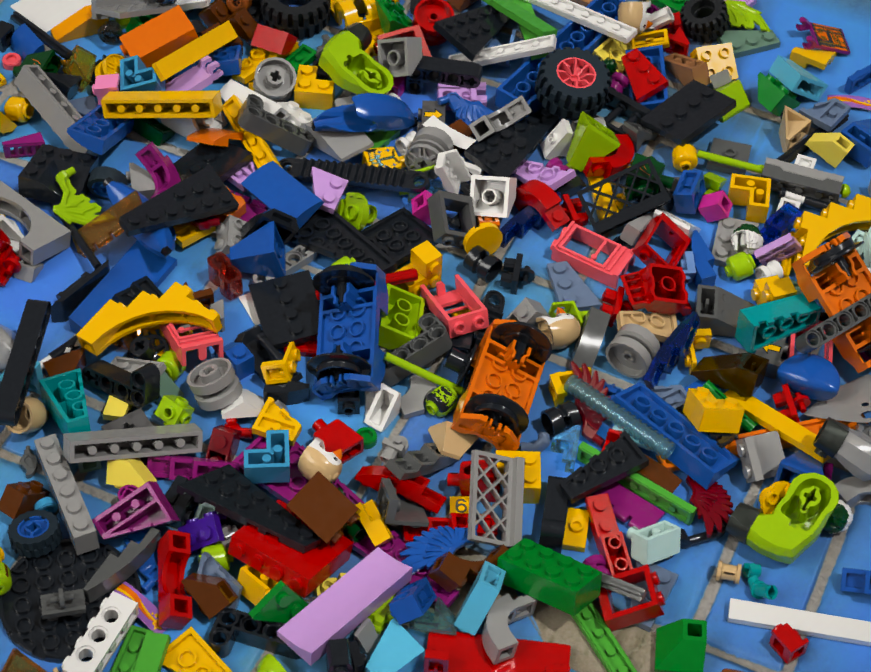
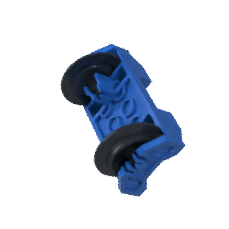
M352 262L350 265H332L313 277V287L320 292L316 356L308 361L307 369L315 376L312 392L321 400L332 399L338 393L356 390L366 392L380 391L381 382L385 375L386 361L383 360L385 353L378 347L380 317L388 316L389 296L385 280L386 274L376 264Z

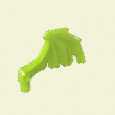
M725 1L732 27L741 28L743 26L745 29L753 30L755 22L760 26L761 31L770 32V28L760 15V11L749 7L743 1Z
M73 167L62 170L55 176L63 195L60 204L53 206V212L65 222L93 228L95 225L118 220L117 217L110 213L95 215L101 212L102 207L97 203H89L90 198L84 194L75 195L76 189L69 180V177L76 173Z

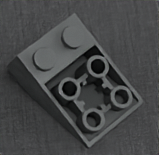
M698 284L694 301L693 329L711 328L712 335L735 337L739 310L756 305L720 287Z

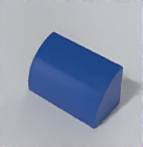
M25 23L14 31L10 42L11 48L21 56L22 60L29 54L45 51L44 43Z

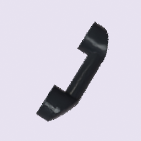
M722 520L721 533H718L714 526L710 538L707 537L706 532L688 537L686 531L681 529L680 548H688L697 543L721 538L726 532L727 523Z

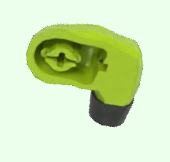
M355 22L331 37L325 44L318 65L330 76L337 86L354 94L380 93L387 95L394 85L393 76L390 71L365 52L371 44L372 36L369 29L362 23Z
M818 473L800 474L792 480L786 495L777 504L772 514H764L763 510L742 502L739 503L730 516L726 532L744 545L747 544L761 555L778 562L791 564L818 539L838 504L839 492L835 484L824 475Z

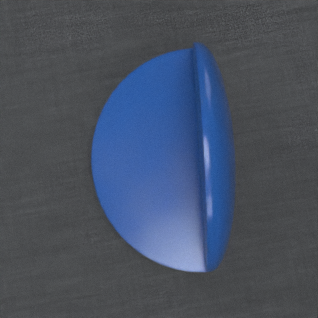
M815 354L794 355L786 359L777 370L778 379L783 385L788 383L791 392H801L802 395H807L810 400L827 401L833 399L838 394L840 388L839 373L830 361Z

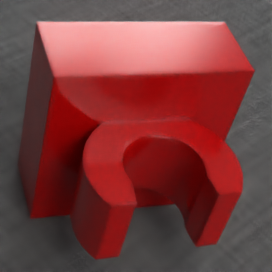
M680 12L673 13L675 20L669 24L667 28L668 33L675 34L678 27H681L685 34Z

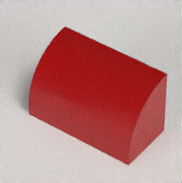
M257 24L250 45L286 55L293 49L297 37L284 31Z

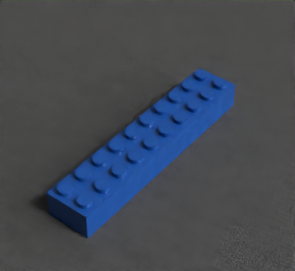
M592 0L586 8L618 21L620 2L627 1ZM570 21L557 33L556 49L560 48L563 50L564 47H570L571 49L579 47L580 50H588L592 53L609 36ZM529 58L496 88L495 106L502 108L523 95L533 111L524 118L540 110L543 107L542 102L538 101L534 88L539 67L544 58L536 60Z

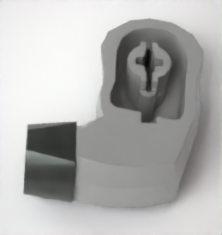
M828 417L813 442V445L816 447L814 452L823 458H826L827 455L831 458L835 457L852 475L862 481L871 480V425L857 423L855 430H853L849 426Z

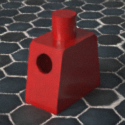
M318 419L314 422L312 428L316 432L313 434V440L316 437L323 440L325 451L327 452L341 449L342 464L363 452L364 438L341 420L336 419L329 424H326L323 419Z
M479 460L482 470L488 467L485 460ZM463 461L460 464L459 473H448L447 485L460 487L461 496H469L471 461ZM490 469L486 476L493 483L497 478ZM480 478L478 480V488L483 492L487 489V486ZM500 482L494 487L498 493H500ZM490 491L484 496L488 502H496Z

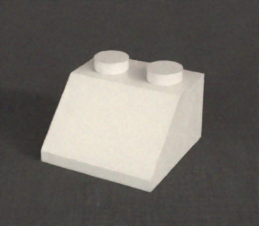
M471 175L470 197H472L475 216L508 218L516 199L517 178Z

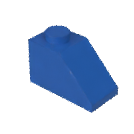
M231 342L223 346L224 358L229 359L239 380L255 373L254 355L243 342ZM214 351L215 357L219 358L216 352Z

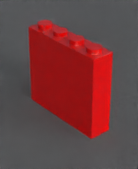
M279 499L276 501L284 509H286L289 513H291L294 517H296L299 521H301L304 525L311 529L287 506L285 502ZM249 523L231 536L228 554L276 582L282 580L294 592L305 598L349 560L354 542L345 536L336 544L332 542L328 545L321 540L319 547L303 554L280 543L279 537L270 533L264 535L258 532V527Z

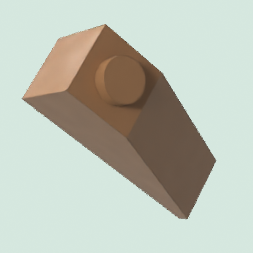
M678 53L664 57L665 67L684 86L692 80H696L704 85L711 84L707 62Z

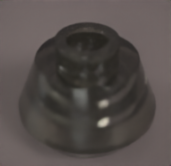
M106 21L98 29V36L104 43L115 45L121 42L119 37L123 35L121 25L116 21Z

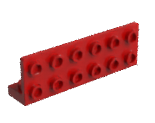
M429 629L424 658V672H570L571 646L517 639L519 643L514 657L494 665L485 652L481 634L473 636L470 633Z

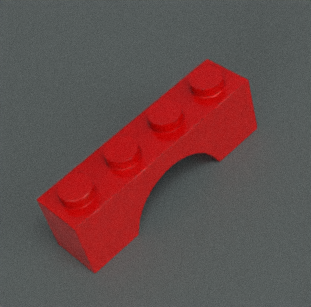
M168 530L157 542L159 627L182 630L193 619L192 597L186 595L184 585L181 582L184 579L186 564L191 555L190 533Z

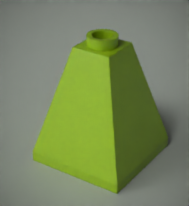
M582 111L566 157L567 166L570 169H574L575 172L577 170L581 172L584 170L589 157H604L617 149L621 144L612 130Z

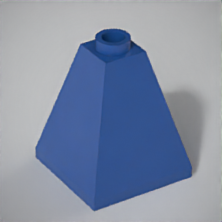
M274 221L267 223L230 247V253L226 254L228 266H232L234 271L274 278L286 276L285 246Z
M799 450L781 460L774 483L778 481L791 483L794 478L804 473L824 475L822 463Z

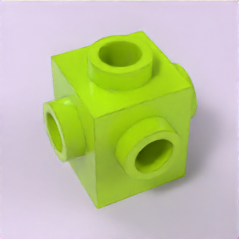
M164 395L154 414L164 421V425L188 424L192 419L191 415L195 409L188 404L189 401L181 396Z

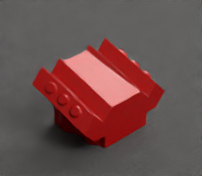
M649 263L640 271L620 275L628 300L635 310L645 308L648 312L669 315L681 313L682 316L694 314L688 300V293L685 290L684 282L686 275L682 267Z

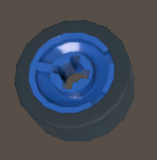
M99 166L91 171L87 188L94 196L103 200H109L106 187L103 185L104 180L110 177L113 181L125 185L128 184V180L121 171L115 168Z

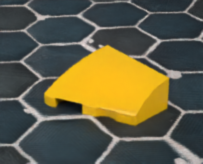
M794 47L789 59L805 69L810 64L825 70L827 65L832 63L837 52L819 49L806 50L801 47Z
M371 499L366 503L359 502L356 504L361 510L358 514L360 516L359 520L375 547L394 539L387 524L383 521L375 500Z

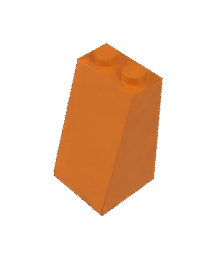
M177 5L120 36L119 39L122 45L119 47L124 56L132 57L138 55L145 66L149 68L152 67L153 63L197 39L198 35L180 5Z

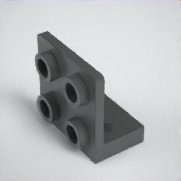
M381 478L376 503L384 523L390 526L428 527L429 520L423 506L414 501L400 500L391 479Z

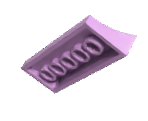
M377 547L277 630V636L311 666L326 653V643L329 640L343 639L409 583L413 567L401 563Z

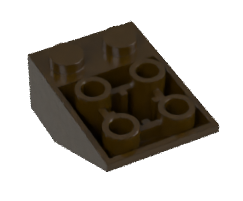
M750 352L703 357L692 370L691 375L700 381L706 382L710 380L711 383L716 384L719 388L730 389L737 392L740 396L752 397L763 382L769 359Z

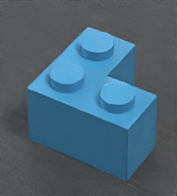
M138 55L120 60V91H166L165 80L161 82L153 67L147 68Z
M266 430V449L244 450V476L253 484L290 482L289 430Z

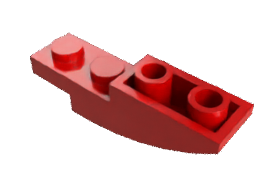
M363 466L354 478L360 481L363 486L371 487L376 491H379L381 478H390L393 487L396 488L397 495L401 494L405 499L414 501L422 505L427 511L437 514L447 497L428 488L430 479L419 476L412 479L399 480L386 466Z
M608 493L586 497L585 503L591 520L589 525L599 554L605 558V567L610 571L611 576L633 569L622 531L619 532Z

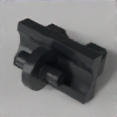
M517 253L516 259L505 258L503 271L513 272V274L502 272L500 286L511 288L510 294L517 295L519 280L523 285H527L534 281L535 272L529 266L522 268L523 254Z

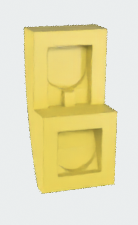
M110 395L102 414L103 420L113 421L128 414V410H131L132 405Z

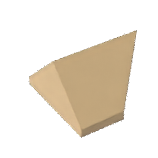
M786 105L778 132L784 153L808 135L812 121Z
M449 421L430 426L428 432L440 454L460 460L462 455L479 438L474 434H463L451 429L453 423Z

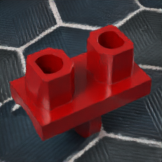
M563 194L564 202L561 207L570 218L567 225L572 220L580 226L587 225L588 216L586 212L577 213L582 210L580 199H570L568 194Z
M11 245L0 252V286H5L11 275L19 273L22 268L19 263L21 258L13 252Z
M619 286L617 291L606 288L602 294L601 300L611 304L602 303L599 309L611 315L608 323L609 327H613L614 320L619 311H634L629 301H623L625 289L622 286Z
M788 383L782 385L783 391L772 395L775 406L779 408L788 405L789 408L779 410L778 412L795 422H800L797 410L805 413L807 411L806 408L811 403L810 398L807 395H802L801 392L795 393V398H792Z

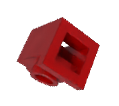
M788 623L784 625L779 624L771 631L772 635L769 645L786 664L805 654L809 640L807 638L802 640L798 631L792 629Z

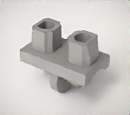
M395 436L390 441L384 437L382 441L383 452L380 456L381 461L384 462L382 466H385L389 459L404 457L409 448L408 440L404 436Z

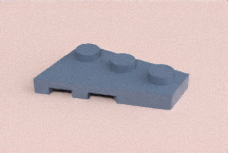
M567 261L547 264L546 270L557 302L575 301L579 311H586L591 307L600 309L602 303Z
M635 561V568L643 566L639 561ZM656 564L649 565L652 572L656 571L660 580V585H657L658 592L662 591L666 603L679 575ZM646 581L634 584L646 589V598L642 602L631 599L630 608L651 601ZM658 617L634 625L650 632Z

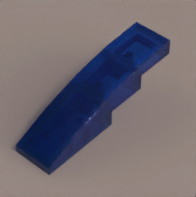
M557 191V195L561 198V192ZM530 205L527 206L500 229L503 236L500 246L505 248L514 236L522 239L532 227L540 230L546 223L535 208Z
M789 202L784 204L765 221L764 227L760 230L764 239L763 246L788 234L793 228L796 217H800L804 211ZM752 254L751 256L754 259V262L757 267L760 264V262L758 259H756L755 255Z
M696 311L689 314L675 328L659 349L643 379L647 388L654 389V386L658 385L662 373L671 375L678 356L687 357L701 322Z

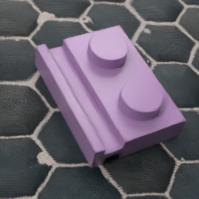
M788 233L753 252L756 259L766 266L772 260L780 262L803 249L794 236Z

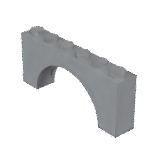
M0 180V213L16 219L29 232L19 241L20 258L31 266H35L70 247L71 231Z

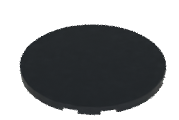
M68 538L60 540L59 546L47 555L37 558L22 557L10 570L12 578L10 590L0 596V619L10 640L24 653L36 659L62 664L68 655L71 656L74 652L75 643L78 638L84 636L87 632V626L91 618L96 617L100 612L102 601L106 597L109 598L110 594L121 584L91 603L85 600L86 613H83L82 616H61L58 620L54 621L42 618L40 595L58 593V588H63L64 591L83 589L109 554L116 557L120 556L121 552L108 544L99 543L100 548L77 555L71 539ZM135 571L125 581L142 594L140 579L137 571ZM111 618L108 619L107 622L112 623L115 622L117 619ZM96 638L94 641L101 642L104 638ZM85 657V658H83L81 661H87V660H90V659H92V658H91V657Z

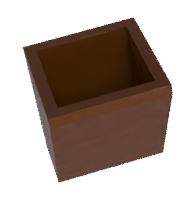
M319 471L287 504L328 545L332 542L336 544L344 536L342 531L348 525L352 527L360 519L358 514L361 510Z

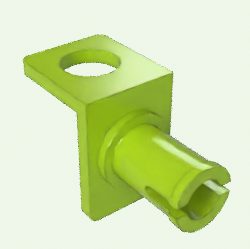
M575 301L553 302L548 314L551 318H555L556 313L554 311L558 307H565L564 311L573 315L579 321L580 327H582L585 315L589 310L579 311Z

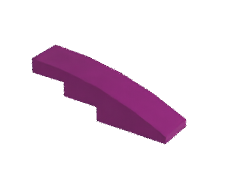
M179 455L148 457L147 468L154 477L169 478V480H175L178 475L190 480L228 464L237 471L239 469V463Z

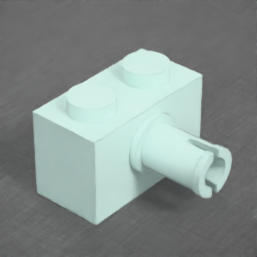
M666 520L642 529L633 526L627 531V539L631 540V558L639 561L642 565H652L657 561L668 559L670 556L680 553L681 527Z

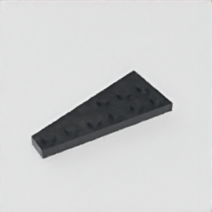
M486 5L436 21L433 28L473 62L482 49L496 37L497 33L511 19L492 6Z
M543 108L465 149L464 157L491 176H514L519 166L527 161L536 150V146L541 144L544 137L559 123L560 116H554L550 113L549 109Z
M208 165L120 216L119 224L129 237L236 211L239 204L212 166Z
M230 464L177 486V493L192 495L195 497L194 501L200 504L206 502L214 506L215 511L245 526L250 523L258 527V532L264 535L270 533L279 537L280 543L303 554L319 547L322 539Z

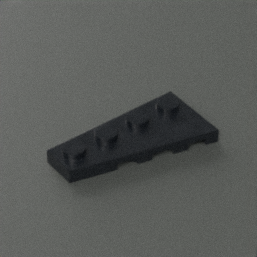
M623 431L620 434V438L615 442L611 441L607 444L604 451L599 455L595 454L589 459L588 464L584 467L580 466L560 482V489L570 503L573 504L649 466V459L629 434Z

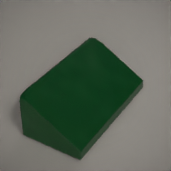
M154 118L134 119L133 131L157 146L163 145L175 135L172 129Z

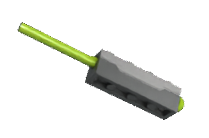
M698 150V158L760 173L761 177L770 178L772 191L780 192L781 188L784 187L787 189L786 191L801 196L806 195L836 204L840 194L842 195L841 199H844L851 193L849 185L843 184L844 176L768 157L766 158L765 165H756Z

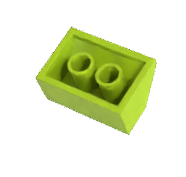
M387 283L389 296L388 316L380 317L378 346L391 350L401 347L420 335L421 328L418 320L424 313L425 298Z

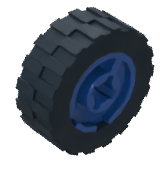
M38 509L20 514L16 519L12 520L8 527L11 547L21 557L37 558L47 555L49 552L54 551L59 546L60 540H62L58 518L52 512H47V510Z

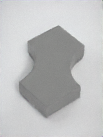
M417 375L409 377L410 388L401 397L400 412L404 419L425 413L424 402L427 394L437 388L435 383Z

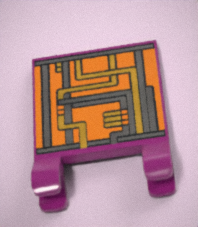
M800 17L799 21L803 24H796L797 30L805 31L810 29L812 35L806 36V40L809 43H802L804 49L818 48L846 55L850 54V49L842 29L811 23L805 17Z

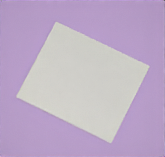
M20 0L10 7L43 31L48 32L83 7L91 5V0Z

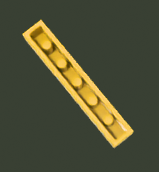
M220 90L109 91L101 99L104 118H216L223 110Z

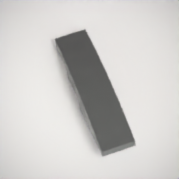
M424 443L420 450L407 451L403 458L389 459L385 466L399 480H405L433 473L459 460L440 454L435 443Z
M152 527L140 544L131 540L119 557L109 554L83 588L86 602L91 603L110 592L138 570L156 551L157 542L161 538L160 530Z

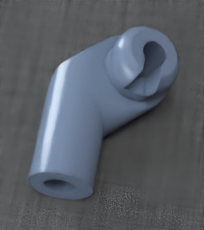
M541 432L534 443L521 442L520 451H536L541 453L550 445V435L547 432Z

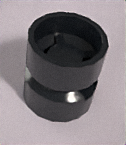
M479 245L473 247L464 260V267L474 274L477 273V276L486 283L493 281L498 276L503 264L499 258L492 254L489 255V252Z
M570 400L558 404L557 408L551 407L541 412L542 425L552 438L563 434L565 430L570 431L581 426L580 413L576 405Z

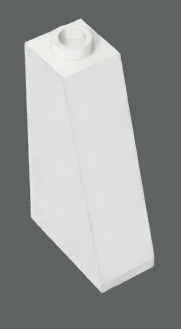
M232 79L220 89L221 97L225 102L232 95H236L243 104L249 94H255L263 100V110L284 120L290 116L278 103Z

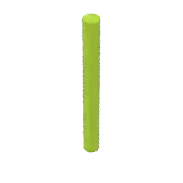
M389 352L385 353L383 360L439 386H449L458 395H461L463 387H457L455 383Z

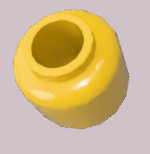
M13 96L5 103L4 112L11 121L25 123L32 118L34 107L31 106L27 98Z
M688 143L683 147L677 145L672 151L673 167L680 172L695 169L698 164L696 148Z

